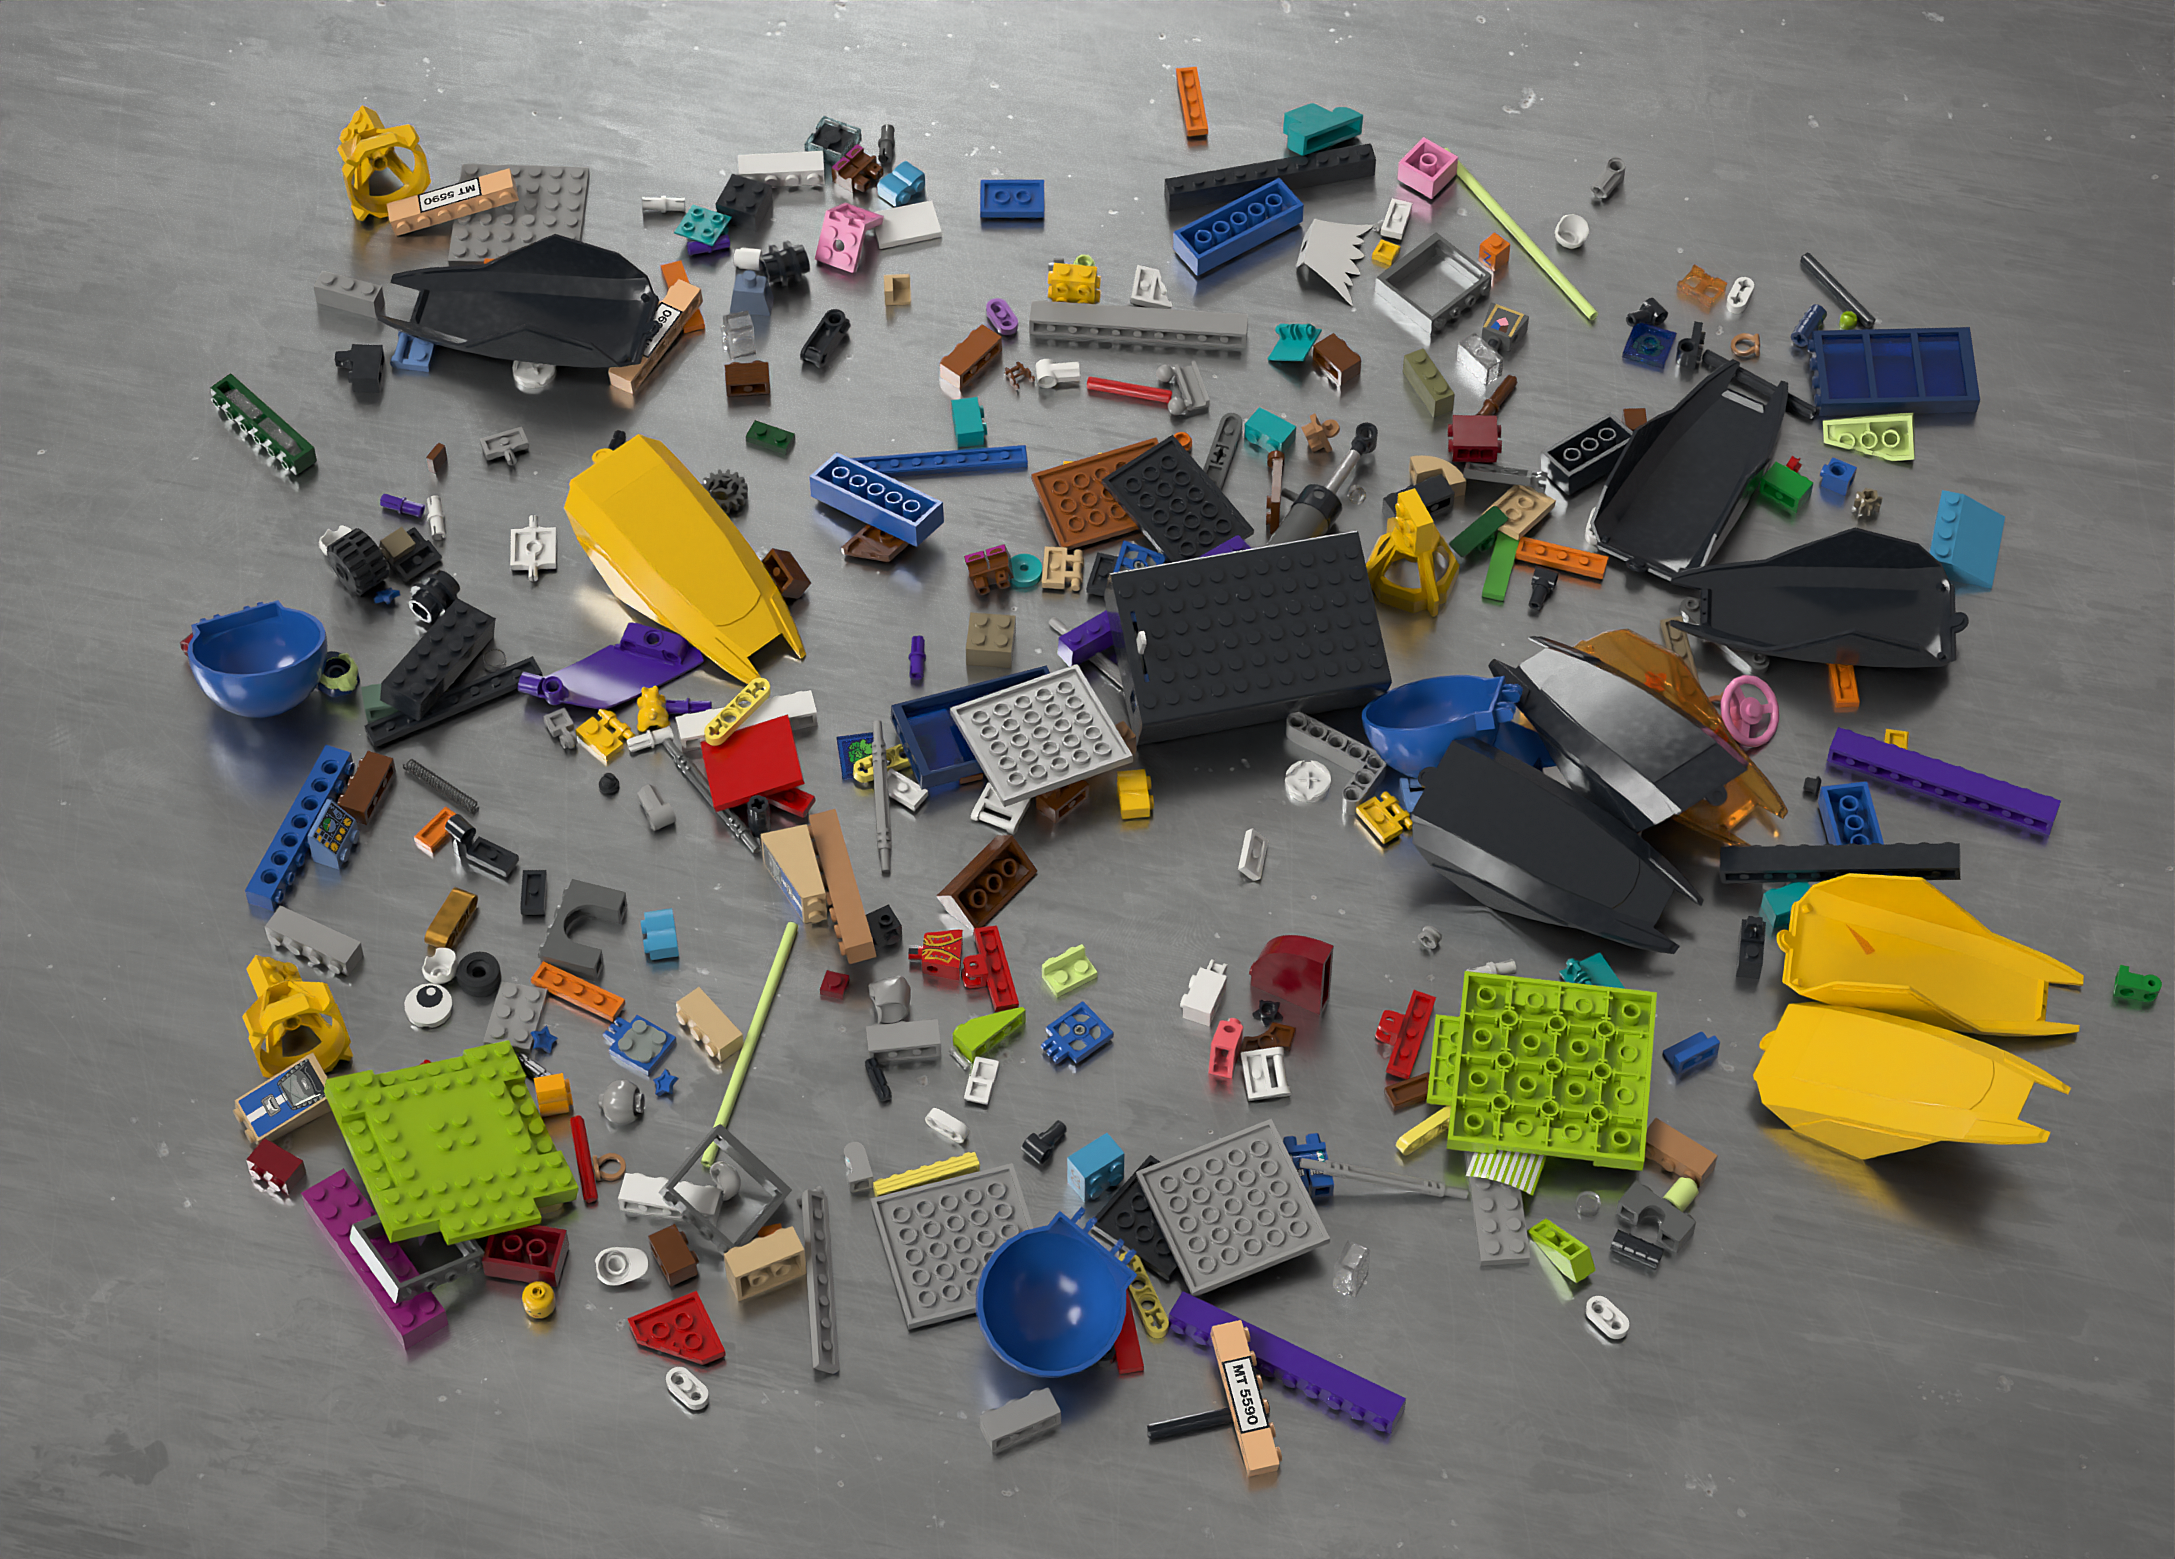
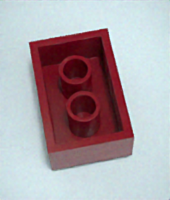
M531 1225L489 1235L482 1259L485 1275L529 1283L542 1281L550 1286L557 1287L569 1247L567 1230Z

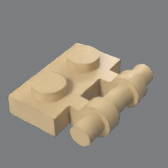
M1045 547L1042 588L1064 589L1065 582H1070L1073 591L1080 590V584L1083 582L1081 570L1084 567L1085 561L1083 551L1075 550L1074 555H1067V548ZM1066 566H1072L1073 570L1066 571Z

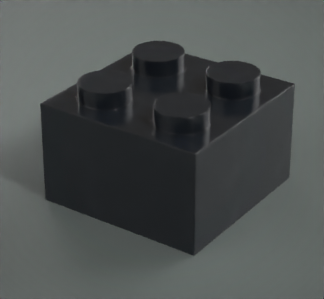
M732 174L715 203L716 212L730 216L731 220L728 223L730 225L757 232L773 203L772 185Z

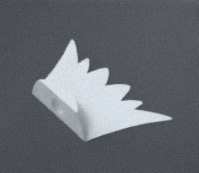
M1314 219L1304 236L1296 267L1304 263L1329 282L1353 306L1345 283L1351 286L1353 284L1346 273L1360 274L1358 268L1350 259H1360L1365 255L1353 245L1363 243L1364 240L1356 236L1365 233L1373 225L1342 224Z

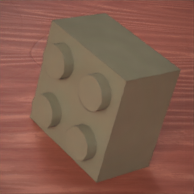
M970 612L966 642V665L1012 668L1016 616Z

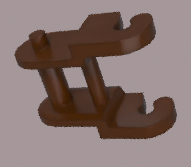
M1019 361L1016 362L1015 367L1011 369L1005 368L1004 374L1010 378V384L1015 390L1020 389L1019 384H1016L1015 378L1021 375L1027 377L1030 382L1035 381L1034 375L1031 376L1030 369L1028 367L1024 368L1023 364ZM1017 370L1020 371V373L1016 375L1013 374V372Z

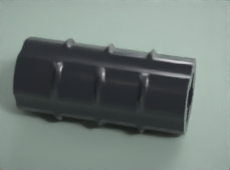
M756 795L751 797L747 803L748 825L752 836L761 839V834L771 832V814L768 800L765 797Z
M1619 1229L1610 1247V1250L1654 1269L1658 1267L1664 1253V1249L1654 1245V1243H1649L1642 1238L1635 1237L1631 1233L1628 1234Z

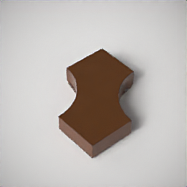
M1273 1022L1265 1033L1254 1037L1245 1036L1239 1051L1238 1061L1242 1062L1241 1052L1274 1047H1283L1284 1051L1290 1052L1296 1027Z

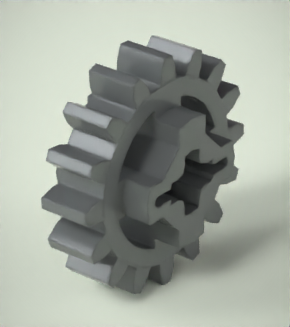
M720 469L716 475L711 472L710 479L703 478L704 484L701 485L710 493L721 509L726 510L727 513H730L731 508L737 511L738 504L744 505V499H748V485L745 483L744 477L739 478L738 472L732 475L730 474V469H727L726 473H722Z

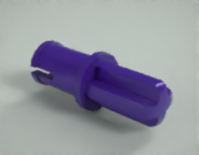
M728 235L719 236L713 246L698 241L687 242L689 256L703 252L710 254L711 251L730 247Z
M383 494L380 498L381 506L396 510L399 514L406 513L422 518L425 511L424 504L409 501L406 497L398 498Z
M921 635L912 637L911 653L908 655L910 660L909 677L914 680H920L924 677V662L926 661V655L924 654L925 640Z
M690 698L686 700H666L668 715L691 714L712 709L711 701H691Z

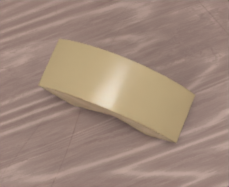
M1421 455L1410 457L1409 472L1414 484L1423 482L1429 477L1442 474L1455 492L1454 497L1465 495L1466 479L1463 478V474L1454 465L1433 456Z

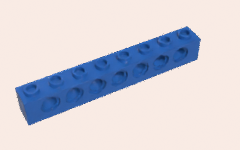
M325 745L245 889L249 904L274 911L278 903H282L286 888L293 883L297 868L301 867L304 863L305 854L308 848H310L308 834L327 799L335 803L337 795L341 794L344 790L347 777L351 776L354 771L355 763H353L351 752Z

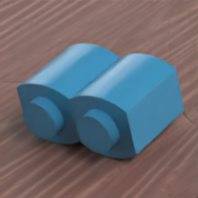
M904 161L892 173H889L877 184L878 195L894 207H900L910 200L911 195L923 190L926 183L925 173L908 161Z
M672 908L644 912L645 920L640 921L642 934H647V939L643 940L645 954L650 953L651 960L679 956Z

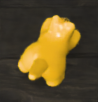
M657 686L652 688L643 687L641 689L642 696L637 699V705L640 709L637 716V729L640 732H646L650 726L657 725L661 729L671 726L668 713L664 708L666 703L665 696L659 695Z

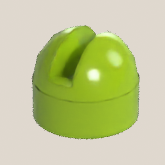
M1852 311L1844 312L1840 317V327L1844 330H1853L1857 325L1856 314Z

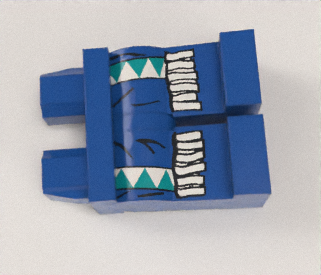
M1319 1134L1306 1135V1144L1297 1145V1140L1294 1136L1284 1137L1283 1143L1308 1194L1310 1188L1311 1198L1333 1196V1176L1324 1175L1322 1171L1300 1167L1301 1158L1322 1162L1328 1160L1325 1142H1321Z

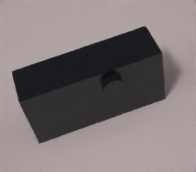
M1610 412L1541 451V471L1547 472L1548 477L1566 494L1570 495L1613 470L1633 431Z

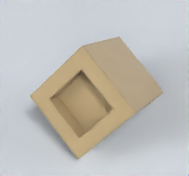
M909 274L884 275L885 305L911 304Z

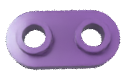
M999 298L991 299L986 305L988 318L999 333L1003 335L1014 334L1018 330L1017 317L1006 301Z

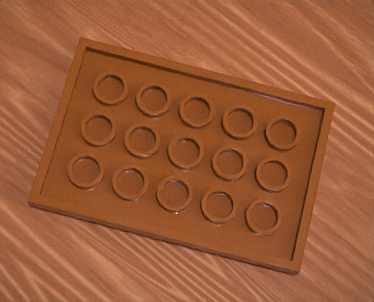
M1156 437L1031 474L1032 482L1059 547L1071 550L1139 529L1101 482L1104 477L1157 445L1159 442Z

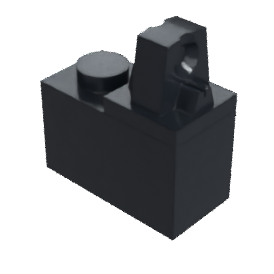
M352 344L351 350L335 352V365L351 369L348 372V381L352 383L354 392L380 393L385 363L383 345Z
M1748 916L1747 920L1742 919L1738 937L1736 977L1760 979L1766 922L1763 921V917Z

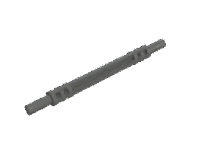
M670 738L666 739L663 745L674 757V762L714 808L708 780L685 752H681ZM731 808L717 812L739 839H743L753 853H758L761 850V846L751 836L749 828L745 826L744 822L741 821Z

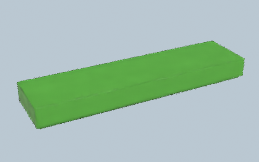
M1501 531L1498 532L1482 597L1504 601L1520 539L1516 540Z

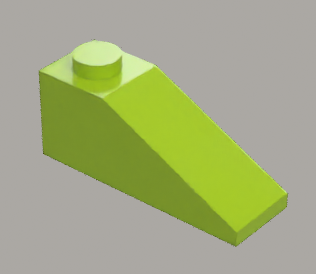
M1023 1007L970 1019L965 1024H960L955 1028L952 1033L953 1046H956L963 1056L971 1063H974L975 1057H982L1026 1023V1010Z
M1547 1218L1527 1230V1234L1561 1273L1575 1283L1596 1271L1590 1248Z

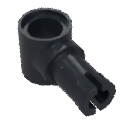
M1649 298L1644 301L1639 311L1627 315L1626 322L1630 327L1650 322L1654 326H1659L1668 317V311L1654 298Z
M1536 566L1531 582L1533 593L1528 604L1530 608L1534 610L1541 609L1545 596L1555 589L1559 572Z
M1057 1120L1047 1131L1041 1132L1039 1135L1036 1133L1030 1134L1024 1141L1021 1150L1039 1164H1044L1054 1151V1143L1067 1132L1066 1125Z

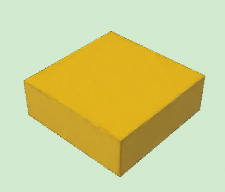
M1381 239L1372 253V259L1392 266L1400 253L1401 247Z
M1886 729L1884 742L1908 750L1909 732Z

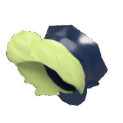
M327 652L326 666L318 683V690L331 697L350 694L360 682L358 666L354 659L349 657L348 653Z

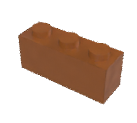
M981 324L976 330H972L962 343H958L948 356L942 358L939 364L940 377L961 390L1002 351V337Z

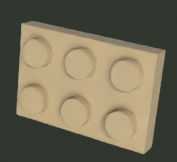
M1514 485L1486 511L1493 506H1497L1508 517V521L1498 530L1519 540L1555 507L1556 500L1543 493H1538L1530 486Z

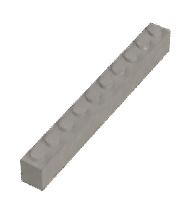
M1044 300L1031 301L1029 334L1233 348H1246L1248 314Z

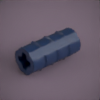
M1818 304L1810 306L1791 333V340L1800 347L1807 345L1808 339L1812 338L1813 331H1818L1819 327L1823 324L1827 317V311Z

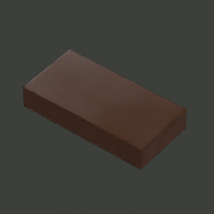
M1429 1072L1384 1088V1093L1394 1111L1427 1099Z

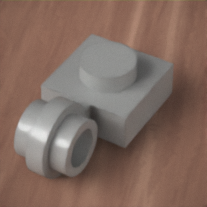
M565 708L543 716L544 722L553 738L559 736L564 749H572L575 744H578L575 733L571 731L574 730V723Z

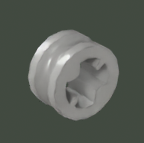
M1426 925L1423 928V932L1418 934V939L1424 946L1433 949L1437 946V942L1441 941L1442 935L1433 926Z

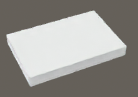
M932 200L874 212L884 216L883 223L873 228L879 249L942 237V231Z

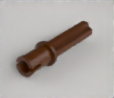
M1507 375L1492 396L1483 402L1484 406L1476 415L1492 416L1500 409L1499 406L1517 385V377Z

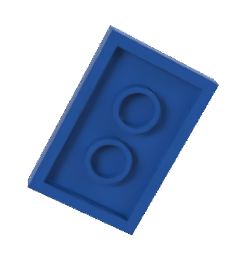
M981 180L980 217H1044V180Z

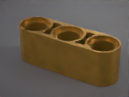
M454 887L428 927L424 938L425 943L437 948L451 949L474 912L478 903V896Z

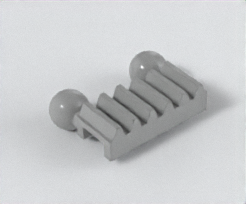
M1191 361V366L1179 368L1178 364L1174 365V367L1164 364L1157 368L1156 376L1162 382H1168L1175 376L1180 392H1182V398H1184L1182 400L1176 397L1169 401L1168 409L1172 414L1180 415L1185 409L1188 412L1210 406V399L1196 361Z

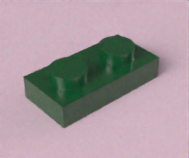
M756 420L746 434V442L785 455L795 440V433Z

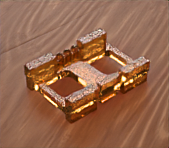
M1695 264L1684 279L1677 282V289L1686 295L1690 293L1691 296L1696 299L1699 298V302L1708 307L1712 306L1715 300L1726 291L1727 282L1718 277L1714 279V277L1705 273L1704 269L1699 268ZM1690 277H1695L1701 281L1696 287H1691L1685 283ZM1708 287L1719 291L1714 297H1709L1703 293Z

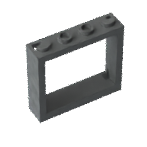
M1436 232L1377 276L1375 292L1431 335L1436 330L1442 329L1449 320L1456 318L1466 307L1472 306L1479 297L1486 295L1491 289L1492 274ZM1437 254L1475 284L1431 316L1394 286Z
M719 1124L712 1128L658 1193L663 1196L662 1199L668 1206L675 1207L681 1213L680 1215L684 1221L697 1227L699 1234L704 1239L711 1240L717 1246V1250L724 1256V1253H727L730 1249L748 1244L790 1194L792 1189L723 1125ZM712 1142L716 1143L773 1196L734 1244L673 1189Z
M378 1214L352 1224L350 1241L395 1304L404 1300L408 1301L425 1291H432L444 1283H451L468 1273H475L482 1266L484 1251L475 1239L455 1243L465 1257L400 1283L370 1242V1240L386 1234Z

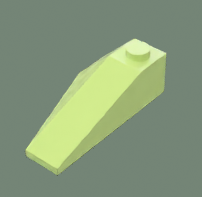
M1914 413L1823 420L1824 443L1882 457L1891 461L1915 459Z

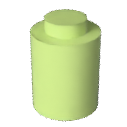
M1681 1177L1663 1198L1669 1200L1674 1207L1684 1212L1699 1193L1697 1184L1690 1178Z

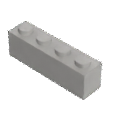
M279 906L265 926L268 940L272 944L286 947L293 954H301L315 964H323L337 974L342 973L349 976L363 956L361 942L283 906Z

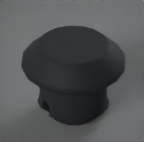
M605 773L599 781V788L605 793L615 792L619 787V781L612 773Z
M1819 776L1816 779L1805 778L1803 789L1813 792V795L1816 796L1820 791L1821 778Z

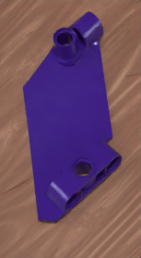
M630 622L624 631L620 644H615V646L609 645L545 677L523 672L519 679L518 690L544 698L551 705H558L564 702L604 710L642 695L641 689L643 687H659L700 665L704 660L700 650L690 646L684 637Z

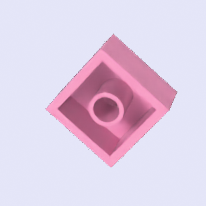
M1423 137L1399 162L1397 179L1432 199L1457 174L1458 156Z

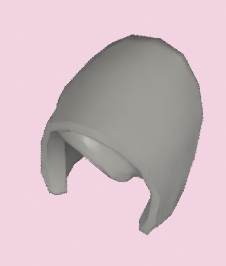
M903 976L888 977L869 984V995L877 1009L878 1023L893 1024L907 1016L911 999V988Z

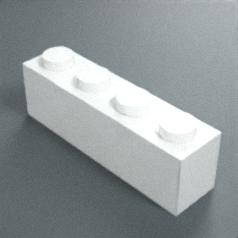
M823 151L738 155L739 176L770 184L772 187L825 184Z
M625 1173L618 1197L620 1210L684 1221L680 1215L681 1213L675 1207L668 1206L663 1201V1196L658 1193L668 1182L667 1178H652L640 1173ZM687 1181L678 1182L673 1189L716 1227L723 1202L721 1189L710 1185H693Z

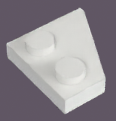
M1137 265L1130 303L1145 307L1171 309L1172 303L1167 299V290L1161 282L1159 270Z

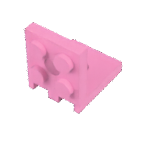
M848 203L827 210L815 260L852 273L856 272L866 231L881 225L884 216ZM837 240L843 241L845 246L843 251L837 249Z

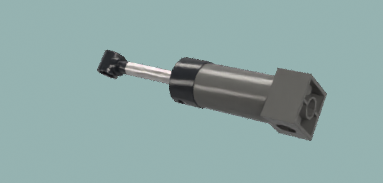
M1365 422L1357 426L1355 437L1351 442V449L1325 486L1309 484L1300 494L1286 488L1281 491V496L1293 501V504L1291 505V510L1266 546L1324 536L1331 529L1343 509L1342 503L1335 495L1361 456L1371 453L1376 449L1378 430L1374 424Z

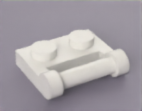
M987 783L972 811L971 819L990 823L1006 829L1007 833L1015 835L1019 823L1031 803L1030 798L1004 807L992 785ZM984 808H988L990 810L1012 817V819L1008 821L1003 818L986 813L983 810Z
M1283 1047L1241 1052L1248 1101L1287 1097L1292 1094L1290 1086L1287 1085L1283 1056L1285 1055ZM1266 1058H1273L1278 1087L1271 1088Z

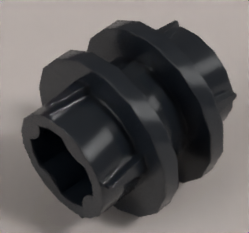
M787 240L783 242V250L778 251L775 245H770L769 253L760 256L764 277L768 279L769 283L778 282L781 287L787 286L788 277L792 276L794 282L798 283L801 282L802 274L810 272L809 259L802 244L792 246L791 242Z
M440 569L434 574L425 573L421 578V583L414 584L410 590L412 599L409 601V607L418 618L431 623L434 619H439L458 598L457 594L460 592V586L454 577Z

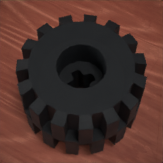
M355 528L327 546V555L334 572L341 582L354 594L360 596L389 577V569L381 550L372 538L361 529Z

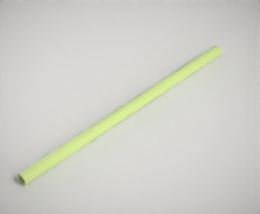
M1458 160L1457 175L1588 319L1594 320L1598 316V312Z
M788 922L714 1127L721 1124L726 1128L799 928L794 922ZM712 1142L705 1150L701 1160L702 1165L706 1167L713 1165L719 1148L716 1143Z

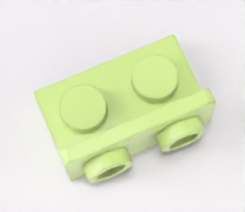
M1083 944L1071 947L1060 956L1049 958L1042 964V978L1056 998L1097 978V971L1086 957Z

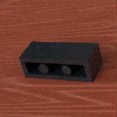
M1442 474L1429 477L1423 482L1410 485L1396 493L1388 494L1383 498L1382 512L1387 519L1396 517L1395 504L1398 501V493L1415 488L1431 516L1453 507L1455 492Z

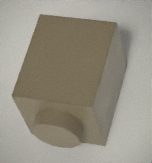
M400 527L380 540L379 549L386 562L388 561L392 565L395 561L414 550L415 542L403 527Z

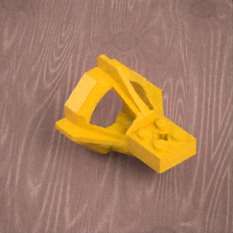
M362 105L354 113L347 128L343 129L339 138L342 144L337 148L345 162L342 166V173L351 208L356 218L360 221H364L368 214L378 218L389 216L388 203L422 194L431 183L426 156L421 146L417 144L420 138L414 127L407 124L385 129L376 111ZM394 147L407 148L413 152L415 159L413 172L394 152ZM388 167L404 184L399 190L388 195H369V178L375 170L381 171ZM353 174H355V183H354V186H353V184H352Z
M1414 488L1398 493V501L1395 504L1396 517L1387 520V532L1378 538L1366 563L1371 590L1374 591L1379 602L1411 613L1428 609L1430 615L1434 617L1438 615L1439 605L1446 603L1459 576L1460 565L1445 538L1434 525L1433 519ZM1435 550L1449 563L1447 572L1438 582H1436L1432 555V552ZM1406 558L1409 562L1418 563L1421 588H1406L1396 585L1384 575L1392 562Z
M255 955L246 970L258 999L244 1013L242 1018L249 1032L248 1039L263 1077L272 1078L311 1053L315 1055L324 1073L332 1071L339 1059L350 1061L353 1058V1053L349 1046L351 1040L328 984L323 982H303L298 968L294 964L277 961L271 957ZM320 1014L332 1017V1026ZM300 1025L308 1026L322 1041L317 1047L304 1054L283 1057L282 1037L287 1030H295ZM265 1038H266V1051H264V1050L261 1048V1045H262V1043H263V1041H264Z

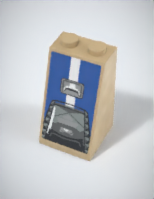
M807 824L761 834L764 864L804 924L810 922L817 923L827 919L826 894Z
M313 1053L235 1100L236 1109L233 1110L234 1115L239 1123L244 1122L247 1128L245 1134L250 1143L255 1142L258 1146L264 1138L272 1142L332 1111L324 1093L325 1081L328 1078Z

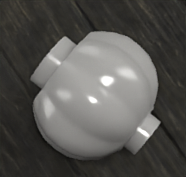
M615 1080L607 1086L604 1094L599 1095L598 1107L603 1109L605 1116L613 1123L626 1125L637 1119L638 1115H634L633 1112L643 1113L645 1096L643 1093H640L637 1085L631 1081Z

